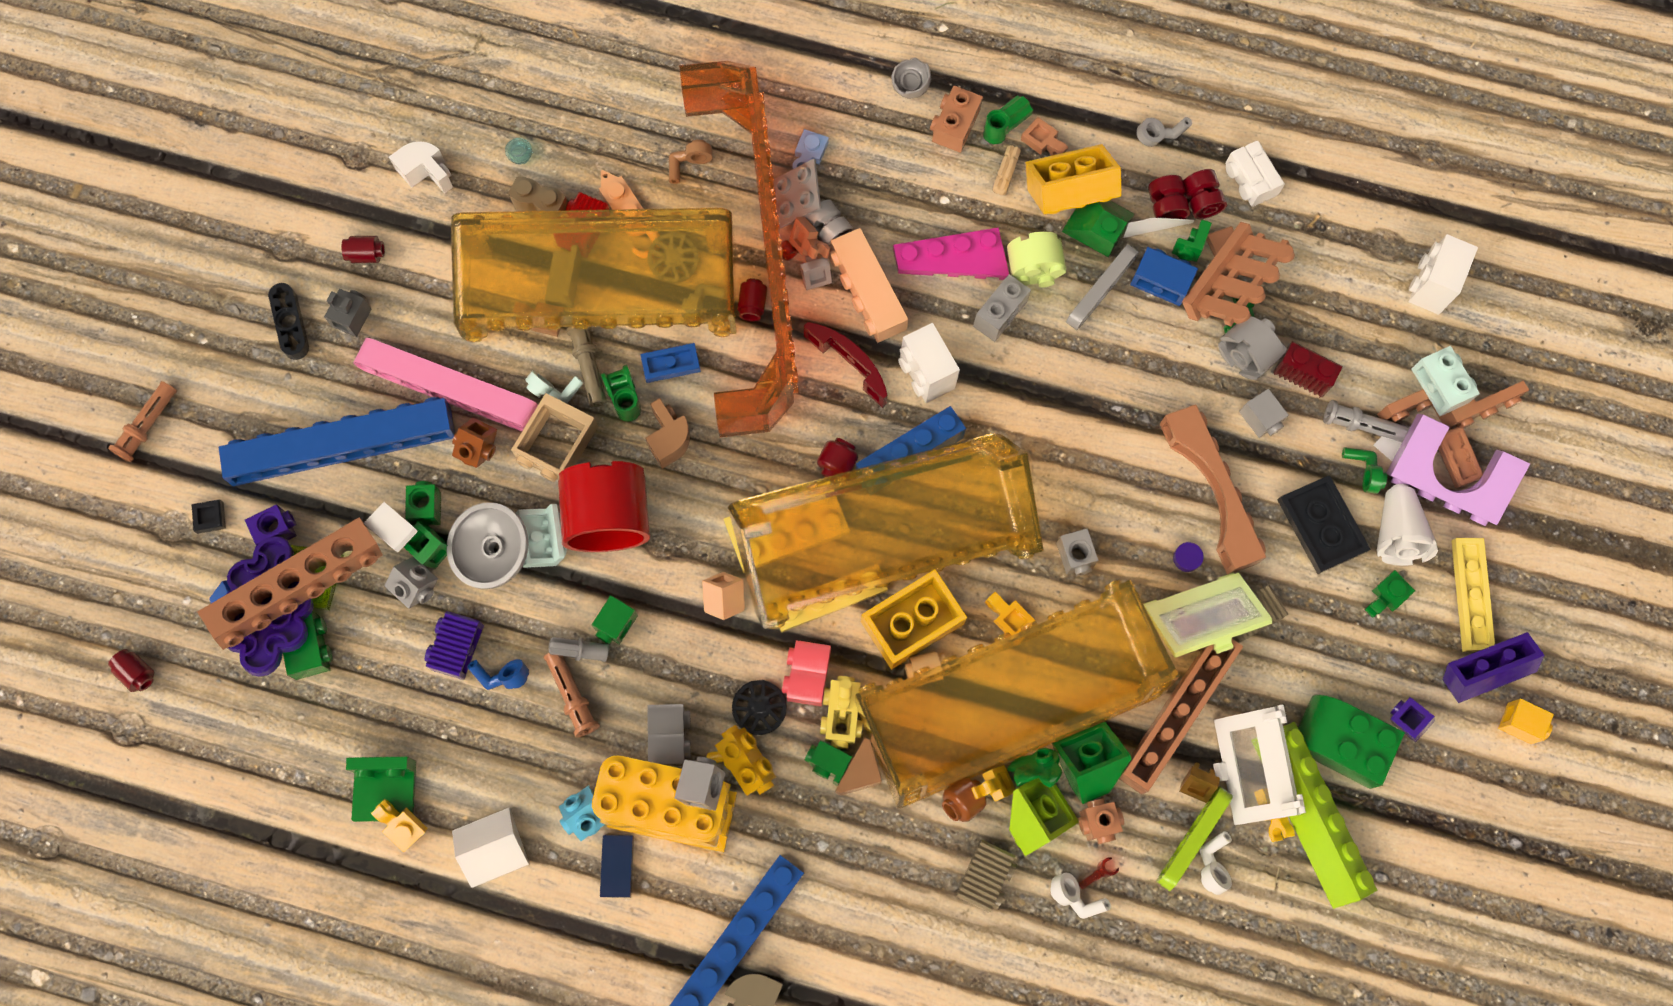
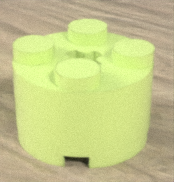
M1034 232L1029 234V239L1021 241V238L1018 237L1007 245L1011 276L1025 286L1038 284L1039 287H1049L1055 284L1054 279L1066 273L1061 238L1058 239L1056 233Z

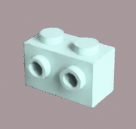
M1451 346L1422 358L1412 368L1413 373L1439 416L1470 403L1480 394L1475 380L1468 375L1463 367L1461 357L1454 352Z

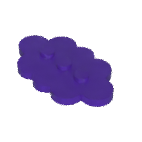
M277 536L266 538L259 542L255 547L252 559L241 560L229 569L227 583L231 590L228 593L294 556V550L289 542ZM299 582L291 583L288 589L296 587ZM272 597L264 599L261 605L269 603ZM308 599L298 605V608L292 613L281 615L271 621V624L265 629L254 631L244 637L241 643L233 647H227V649L231 652L240 653L241 665L252 676L261 677L271 674L279 667L283 653L295 651L306 642L308 627L304 620L313 610V600ZM245 613L237 615L234 621L240 620Z

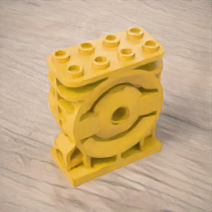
M611 756L600 767L592 799V809L596 816L600 818V823L606 824L607 828L724 853L737 792L729 791L730 784L723 781L716 811L688 806L674 798L682 771L681 768L624 756Z

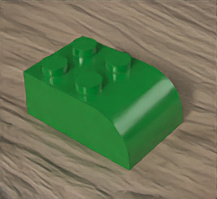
M1325 695L1312 696L1298 727L1312 758L1316 762L1369 789L1383 786L1405 732L1344 701Z

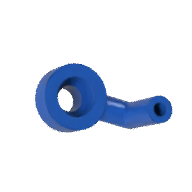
M520 659L510 661L503 666L497 675L492 677L477 660H473L467 666L470 672L487 690L501 685L506 689L519 688L526 683L529 675V669Z

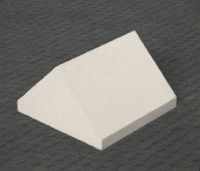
M510 808L452 830L455 858L471 888L530 865Z

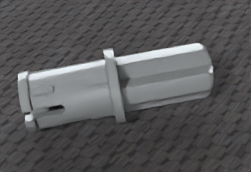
M552 637L548 647L550 654L575 657L576 661H580L582 658L606 662L609 651L607 643L583 641V638L572 640Z

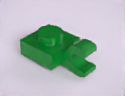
M1394 570L1372 590L1377 598L1364 610L1372 618L1380 614L1386 607L1393 612L1415 590Z

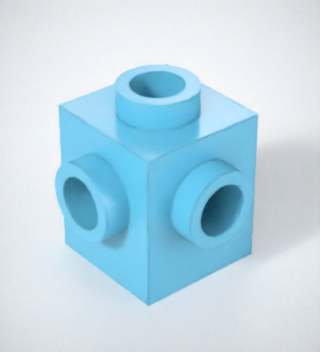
M589 785L577 794L569 796L559 806L563 817L559 820L568 835L574 833L580 841L596 834L605 825L600 823V818L596 816L592 809L594 791Z

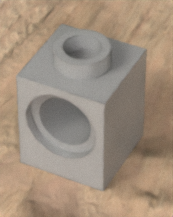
M1088 528L1062 535L1056 542L1067 575L1075 573L1076 576H1081L1093 571L1092 568L1099 560ZM1071 550H1081L1085 558L1083 560L1075 559L1072 556Z
M697 757V761L684 760L674 798L688 806L716 811L725 772L716 766V761L709 758Z

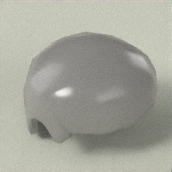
M917 58L900 62L894 67L891 76L893 88L902 97L908 99L919 98L927 92L931 83L929 65Z

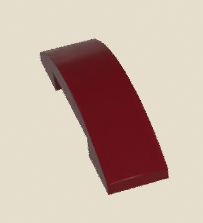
M807 322L804 325V337L823 354L830 347L839 353L865 377L863 391L883 408L887 403V390L878 369L870 358L844 335L828 327Z

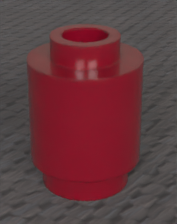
M350 236L348 239L342 240L341 251L344 261H350L352 264L379 263L380 259L385 256L384 242L380 241L378 236Z
M750 278L740 284L737 310L740 312L739 317L743 320L759 321L761 315L765 312L767 286L761 280Z
M128 649L117 652L108 662L111 673L130 692L144 691L154 681V670L135 652H130Z

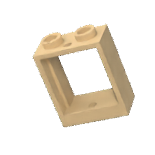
M545 393L511 451L517 458L516 462L529 470L534 467L541 471L540 475L555 482L556 479L559 480V473L562 470L576 465L597 430L598 425L594 417ZM550 415L582 430L559 469L528 453Z

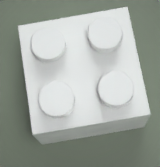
M1448 234L1439 243L1435 242L1429 253H1425L1418 264V269H1421L1419 276H1415L1410 284L1409 291L1412 294L1408 302L1439 315L1460 294L1478 247Z
M931 323L904 336L898 361L905 374L909 373L913 380L911 384L918 397L922 396L925 403H928L954 390L960 369L934 324Z

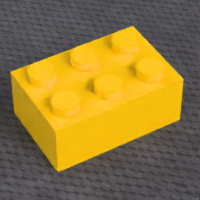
M1103 144L1025 162L1027 190L1044 215L1057 214L1062 210L1071 208H1082L1087 204L1096 202H1108L1113 198L1122 196L1121 167Z
M935 569L861 614L860 622L892 670L908 660L909 657L915 656L963 626L967 616Z

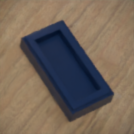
M603 835L600 897L631 898L633 835Z

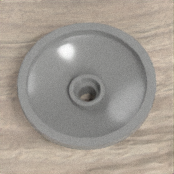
M488 502L474 505L464 511L452 525L447 540V558L454 574L465 584L480 589L500 587L518 574L526 560L529 545L526 527L518 514L504 505ZM496 544H499V550L495 553L494 547Z

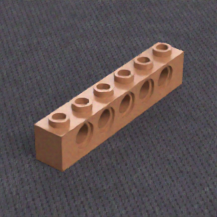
M359 517L197 612L213 639L224 650L227 647L238 645L243 641L244 637L254 631L265 629L271 624V621L281 615L292 613L298 608V605L308 599L319 597L324 593L325 589L335 583L346 581L352 573L362 567L373 565L383 554ZM352 551L349 556L341 557L344 552ZM326 566L322 572L314 573L317 568ZM299 582L296 587L288 589L291 583ZM272 597L269 603L261 605L264 599ZM245 613L240 620L234 621L237 615Z

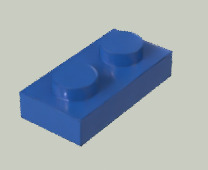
M695 343L640 354L646 383L701 372Z

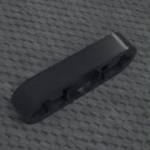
M286 283L275 284L269 290L268 297L280 348L288 358L293 360L302 359L309 351V344L297 294ZM284 292L287 294L285 296V302L288 306L285 308L282 302L279 300L281 298V293ZM286 316H295L296 321L292 326H282V320ZM289 335H293L294 339L299 343L294 351L290 348L293 346Z

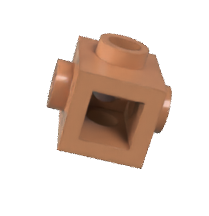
M1104 798L1087 802L1088 808L1080 811L1081 817L1078 818L1080 830L1083 835H1086L1087 841L1097 839L1098 844L1116 840L1114 834L1123 832L1121 826L1125 824L1121 809L1119 807L1116 808L1115 802L1105 803ZM1100 815H1105L1107 826H1103L1099 822Z

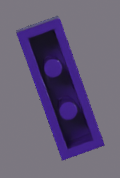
M1526 632L1448 663L1442 680L1456 701L1461 703L1538 672L1545 655L1530 634Z

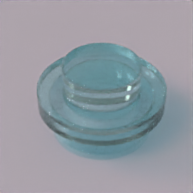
M515 138L507 143L505 154L512 163L518 165L525 164L532 155V147L527 140Z

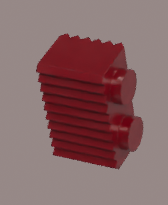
M1292 341L1287 347V352L1279 359L1273 373L1274 375H1279V378L1283 377L1284 380H1289V383L1293 382L1294 385H1299V388L1303 387L1304 390H1309V393L1313 392L1314 395H1319V398H1321L1334 386L1343 366Z

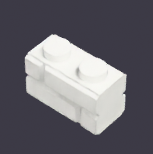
M1259 141L1234 150L1225 163L1228 176L1236 180L1239 185L1240 196L1243 200H1248L1251 207L1276 197L1285 185Z

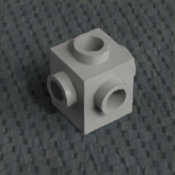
M411 557L393 567L385 587L409 609L418 603H426L433 596V588L438 578L418 560Z

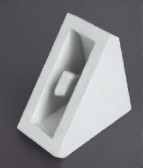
M385 502L364 522L374 534L397 553L418 532Z

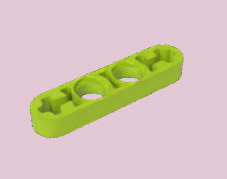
M1220 786L1217 788L1157 878V883L1168 891H1171L1177 885L1233 798L1232 794Z

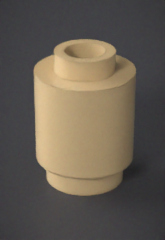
M934 651L909 657V664H905L908 681H914L915 686L943 680V676L949 675V667L944 652L937 654Z

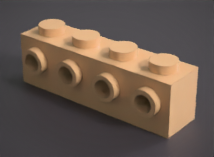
M861 228L831 240L829 259L833 267L838 266L841 272L840 280L845 290L850 289L853 295L852 303L857 313L862 312L865 318L864 326L869 336L874 335L877 343L906 331L909 319Z

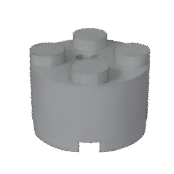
M1252 316L1243 323H1236L1220 338L1222 341L1218 343L1219 351L1224 360L1231 367L1236 364L1241 369L1239 374L1250 380H1257L1287 352L1286 346L1274 333V324L1266 318L1259 320Z

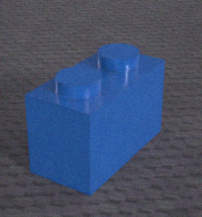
M1147 247L1130 285L1180 306L1187 295L1198 268L1192 266L1186 260H1177L1170 257L1160 249Z

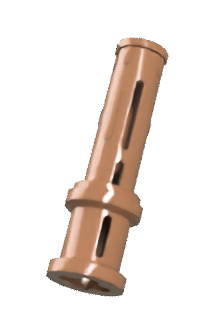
M161 381L133 422L124 425L122 428L124 432L116 443L110 445L108 449L124 460L132 462L134 459L132 455L142 442L145 443L148 440L146 433L173 395L176 394L177 390Z
M547 653L544 656V660H546L566 704L563 711L565 715H569L574 725L575 731L573 733L575 737H583L594 732L600 725L598 721H594L588 708L590 703L588 699L581 696L564 657Z

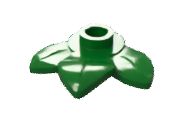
M1040 748L1032 755L1019 757L1012 761L1007 768L1008 771L1014 772V780L1017 787L1039 778L1045 786L1051 788L1062 775V769L1058 765L1060 761L1057 751L1049 748Z

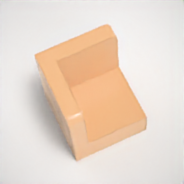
M722 572L702 581L705 613L725 620L744 611L743 579Z

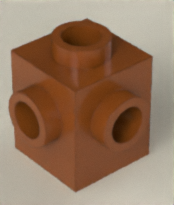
M471 418L459 427L452 440V444H454L452 456L461 460L464 464L475 468L479 467L486 460H491L496 450L494 441L498 429L475 418Z

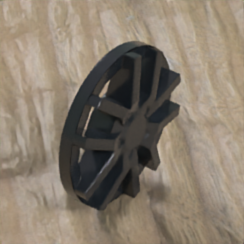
M765 680L750 681L743 685L733 698L732 714L735 722L741 729L745 727L747 732L752 735H766L775 731L782 724L786 716V699L782 691L771 682ZM762 685L761 695L755 696L753 686ZM765 686L770 687L775 692L765 696ZM750 688L751 698L741 694ZM779 695L781 702L771 705L769 700ZM738 699L747 701L748 706H737ZM782 707L780 718L772 711L773 709ZM737 711L747 712L742 721H740ZM769 715L777 721L772 727L765 720ZM752 717L755 721L752 727L748 728L744 724ZM760 720L767 728L765 730H755Z

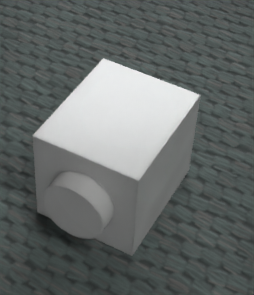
M1269 389L1248 401L1239 411L1258 438L1266 433L1272 436L1284 427L1282 422L1289 416Z

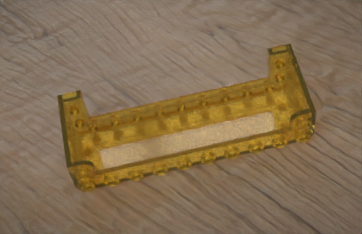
M677 208L456 213L451 217L453 323L462 339L466 341H482L483 338L488 336V329L491 331H502L504 328H516L528 331L536 327H544L548 330L573 327L574 329L583 330L589 328V326L614 329L617 326L643 328L645 325H656L661 328H669L673 325L698 327L701 324H708V330L717 337H727L730 334H736V248L732 212L728 209Z
M989 434L746 498L733 502L728 506L754 610L763 629L783 627L790 618L788 610L800 611L809 604L817 602L828 603L833 601L835 597L845 594L849 596L857 595L863 589L871 587H886L892 581L900 579L911 580L916 578L918 574L931 572L935 569L937 572H940L946 566L954 564L965 565L970 563L972 559L994 557L998 552L1008 550L1019 559H1029L1035 553L1044 551L1028 453L1002 434Z
M1131 579L1123 583L1121 580L1109 583L1104 587L1105 592L1100 595L1098 600L1090 602L1089 599H1086L1074 605V610L1067 613L1060 610L1047 617L1048 621L1037 624L1036 621L1028 623L1021 627V632L1012 636L1009 632L996 637L993 644L985 647L983 644L973 646L967 650L968 654L959 658L956 655L949 656L943 659L938 667L930 669L929 666L915 671L913 673L914 677L904 681L902 678H897L888 682L885 689L883 685L876 686L875 682L859 688L860 693L855 694V705L897 808L911 805L946 790L950 785L966 777L974 778L1163 696L1180 676Z

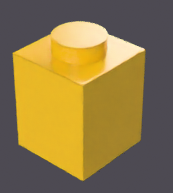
M1520 698L1507 704L1498 729L1529 744L1544 741L1550 736L1553 729L1551 721L1554 714Z

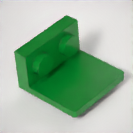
M409 757L346 758V770L354 773L351 817L353 822H379L371 813L384 799L388 800L399 813L407 808L414 814L416 760Z

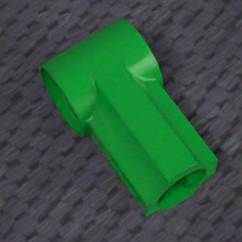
M1017 95L1002 108L989 112L983 131L984 139L994 145L1002 143L1010 131L1032 115L1033 109L1030 106V102L1024 96L1020 97Z

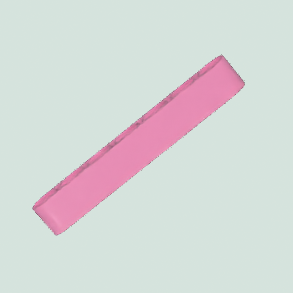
M365 338L353 362L355 366L363 371L430 397L445 398L451 405L519 431H523L538 406L536 402L371 338Z

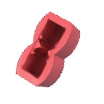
M796 640L795 648L789 647L787 665H792L790 676H784L782 693L787 694L788 702L822 707L831 653L830 645Z

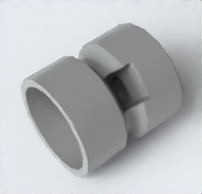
M829 199L822 201L821 209L807 215L806 219L818 231V240L828 244L831 249V240L854 231V228L844 216L840 217V210Z

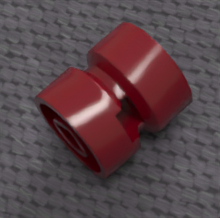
M1200 170L1183 180L1187 199H1190L1189 205L1195 219L1210 218L1226 209L1227 202L1222 190L1218 189L1220 184L1215 170Z
M1162 176L1153 180L1148 185L1150 199L1154 203L1153 212L1155 218L1186 219L1190 215L1188 200L1184 196L1185 187L1181 176Z

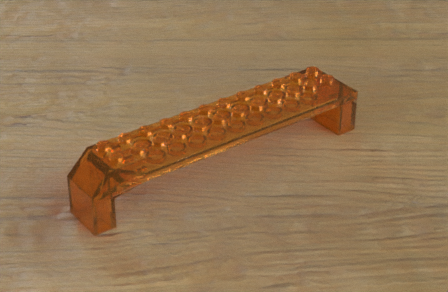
M731 61L679 65L686 117L723 113L751 133L777 351L754 388L714 392L720 437L770 432L793 405L794 393H799L798 373L795 366L794 341L792 340L791 316L789 314L788 291L785 282V266L782 257V241L779 232V216L776 207V192L773 183V167L770 158V142L767 133L768 126L767 117L765 116L764 93L759 92L757 71L754 66Z

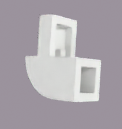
M412 142L389 156L395 170L411 188L427 176H430L444 193L453 188L449 179L451 173L444 165L445 161L440 150L434 145L427 142Z

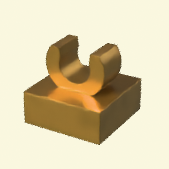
M1196 762L1181 782L1179 792L1208 803L1219 786L1220 778L1215 776L1213 769H1210L1209 772L1199 769L1200 764Z

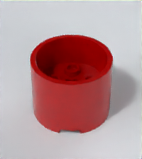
M612 461L611 465L601 464L591 467V463L587 462L568 467L559 473L562 545L565 548L579 552H613L634 548L649 541L646 479L643 467L624 461Z

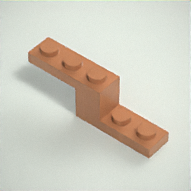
M1521 381L1477 402L1473 399L1470 403L1442 416H1439L1424 389L1388 404L1377 415L1381 419L1393 420L1394 423H1397L1410 416V411L1417 409L1418 412H1422L1432 406L1440 421L1449 426L1448 430L1461 425L1463 428H1466L1475 423L1473 419L1479 416L1484 420L1498 413L1497 408L1505 406L1506 409H1509L1522 402L1520 397L1528 392L1529 388L1524 381Z

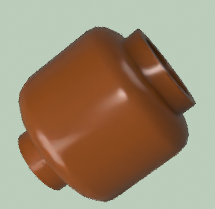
M962 777L943 792L942 807L952 820L968 822L985 808L987 803L986 797L984 796L976 800L971 789L982 784L976 779L971 780L970 778Z

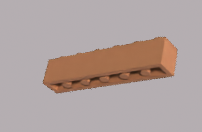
M1232 639L1233 648L1218 654L1214 650V644L1200 650L1132 753V760L1119 780L1141 795L1149 792L1243 648L1240 643Z

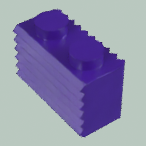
M446 611L444 618L440 617L435 627V634L437 635L434 645H429L424 658L427 662L426 667L431 671L465 680L468 671L467 666L473 658L484 625L478 620Z

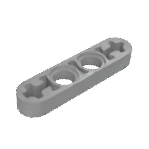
M1127 244L1075 307L1066 323L1078 330L1132 265L1139 251Z

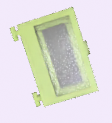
M1234 572L1219 577L1216 581L1158 601L1155 599L1140 605L1141 610L1146 612L1174 658L1213 644L1217 654L1233 648L1232 637L1272 624L1271 616L1239 573L1235 574Z

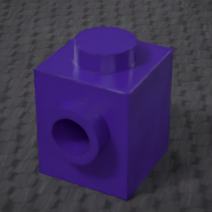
M1411 697L1406 702L1401 700L1390 712L1393 715L1390 719L1391 723L1399 730L1405 732V735L1415 743L1435 722V716Z

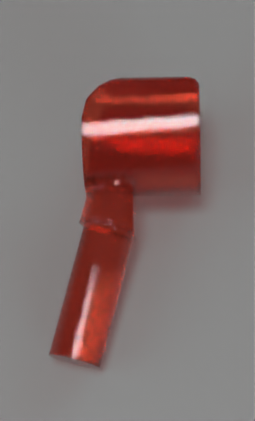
M789 240L783 241L778 246L780 249L777 252L785 261L792 260L799 253Z
M1112 857L1101 860L1097 865V870L1078 883L1081 890L1097 879L1099 880L1102 877L1108 878L1118 873L1119 867L1111 872H1108L1105 868V863L1111 860Z

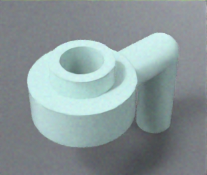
M533 370L525 379L528 383L526 388L540 398L541 395L547 393L565 403L571 400L584 383L577 376H574L561 393L547 379Z

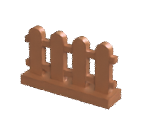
M1240 222L1182 301L1188 318L1199 321L1201 317L1208 319L1211 315L1224 319L1225 325L1228 326L1247 321L1251 316L1249 309L1246 307L1249 302L1253 304L1261 303L1266 297L1265 291L1261 287L1262 283H1274L1279 280L1280 272L1278 267L1275 266L1277 262L1288 263L1294 259L1295 253L1289 241L1282 239L1279 243L1268 240L1262 233L1254 236L1250 224ZM1253 255L1267 258L1268 260L1266 261V263L1251 258L1253 257ZM1242 275L1252 278L1253 281L1249 283L1238 280L1237 277ZM1224 295H1227L1233 298H1237L1239 300L1237 303H1232L1223 300L1222 298L1224 297Z

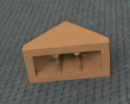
M864 738L836 788V794L842 796L881 784L882 781L871 742L867 738Z

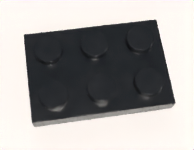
M1330 475L1277 499L1317 574L1323 573L1371 550Z

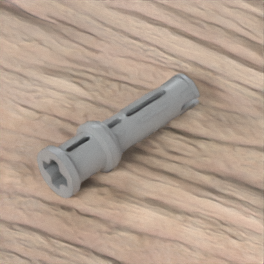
M1331 400L1328 403L1323 422L1327 425L1334 423L1346 427V430L1351 432L1359 429L1403 442L1410 429V426L1364 414L1358 407L1349 408L1338 405V402L1335 400Z

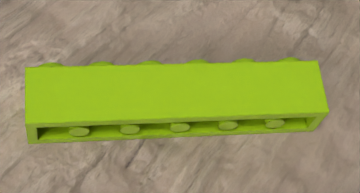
M1292 722L1283 726L1296 792L1297 795L1302 794L1306 813L1289 816V819L1332 908L1335 909L1360 901L1378 890L1372 875L1368 872L1357 845L1354 843L1345 825V820L1339 813L1331 792L1318 770L1317 763L1308 750L1302 733L1299 731L1296 723ZM1255 738L1252 742L1262 761L1258 738Z

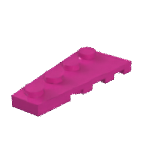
M999 228L893 245L898 274L928 276L948 274L947 277L964 275L974 276L976 279L997 277L999 280H1004L1009 275Z

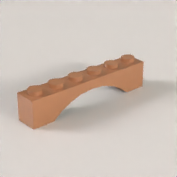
M1195 404L1165 415L1160 423V427L1170 449L1183 455L1193 463L1205 476L1214 491L1221 521L1220 537L1216 551L1226 573H1236L1263 561L1266 558V548L1262 539L1257 538L1253 529L1254 521L1252 516L1245 512L1241 503L1242 495L1240 490L1234 487L1230 479L1229 466L1225 461L1222 462L1218 453L1219 446L1217 440L1213 436L1211 437L1207 429L1206 416L1203 412L1199 411Z

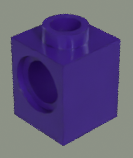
M277 504L245 519L255 545L273 536L282 537L287 541L297 536L293 529L296 526L293 515L289 510L284 511ZM278 521V527L274 531L269 532L270 525Z

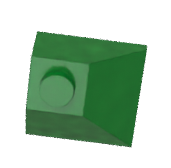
M1112 201L1087 204L1085 207L1075 209L1062 232L1109 258L1135 214Z
M1106 722L1052 743L1053 749L1059 754V762L1068 783L1082 804L1110 793L1132 760L1130 753Z

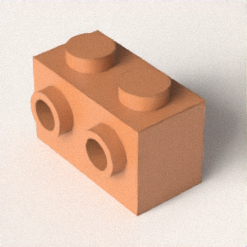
M955 85L950 94L945 93L940 105L942 112L940 116H934L930 126V130L933 131L932 142L961 153L981 110L983 96Z

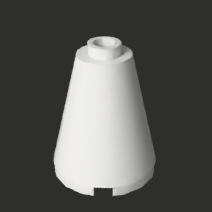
M1396 484L1385 494L1377 555L1382 557L1384 563L1397 566L1413 565V560L1422 558V563L1429 561L1436 556L1438 547L1418 496L1412 487L1406 484Z

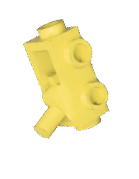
M838 676L837 680H831V688L825 687L823 705H829L828 717L822 716L820 734L826 735L825 742H831V746L837 749H848V745H854L855 738H861L863 721L857 720L858 708L864 709L866 691H860L861 683L855 682V678L848 676ZM840 723L847 727L846 732L843 734H839L836 731V726Z

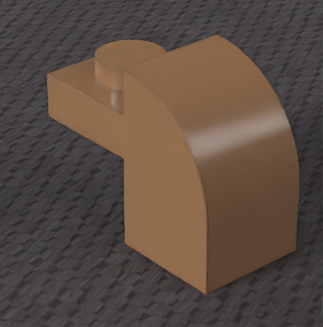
M659 398L650 405L653 414L662 428L645 437L648 448L663 469L681 458L687 451L690 443V432L685 416L683 415L677 419L670 404L665 406Z

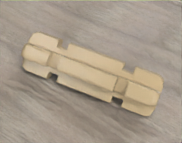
M1013 145L1007 147L993 186L995 194L1005 195L1007 193L1021 150L1019 147H1014Z

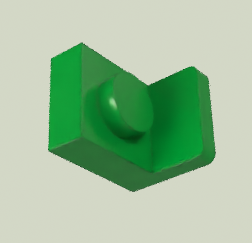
M1201 220L1197 229L1192 227L1188 240L1177 238L1172 254L1177 255L1182 260L1197 262L1204 248L1212 223Z

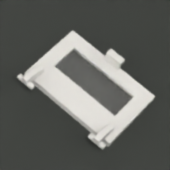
M1284 705L1214 720L1222 763L1213 764L1215 776L1219 777L1220 781H1226L1228 792L1233 795L1230 805L1234 825L1306 813L1302 794L1297 795L1285 739L1283 724L1287 723Z

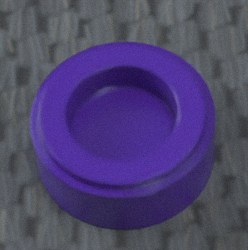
M1192 542L1181 544L1173 554L1174 564L1184 572L1195 571L1204 559L1202 549Z

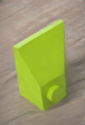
M1037 778L1013 791L1009 831L1025 856L1051 842L1079 823L1056 784L1050 788Z

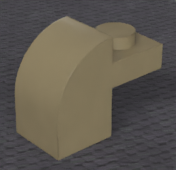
M762 974L742 976L735 980L726 990L725 995L736 999L734 1004L728 1002L727 1006H774L783 983Z

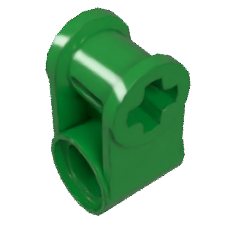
M624 365L623 369L610 374L601 373L607 393L611 397L618 417L627 422L637 419L641 413V406L628 366ZM633 402L631 407L621 408L623 403Z

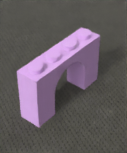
M1417 413L1386 474L1393 477L1391 482L1418 488L1417 495L1432 502L1435 497L1446 501L1443 507L1458 514L1463 509L1471 513L1470 519L1486 526L1488 522L1497 525L1530 463L1504 451L1496 450L1485 472L1476 484L1464 490H1448L1436 479L1433 471V460L1449 426Z

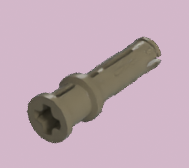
M586 322L576 323L569 326L566 330L567 335L571 336L574 347L572 355L575 359H578L589 406L599 407L607 403L596 364L595 355L597 348L592 343L590 335L591 324Z

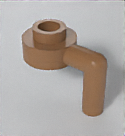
M697 139L689 143L685 150L672 152L669 155V182L672 184L680 182V162L688 161L693 164L710 162L712 160V146L704 140Z

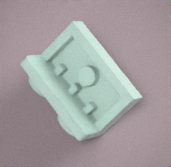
M550 504L546 509L518 510L516 514H518L526 527L529 544L523 568L557 566L567 553V548L562 545L560 512H558L557 504Z

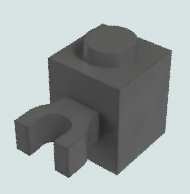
M339 288L337 293L331 291L326 301L330 307L324 317L333 328L357 337L372 309L366 302V297L355 290L347 292Z

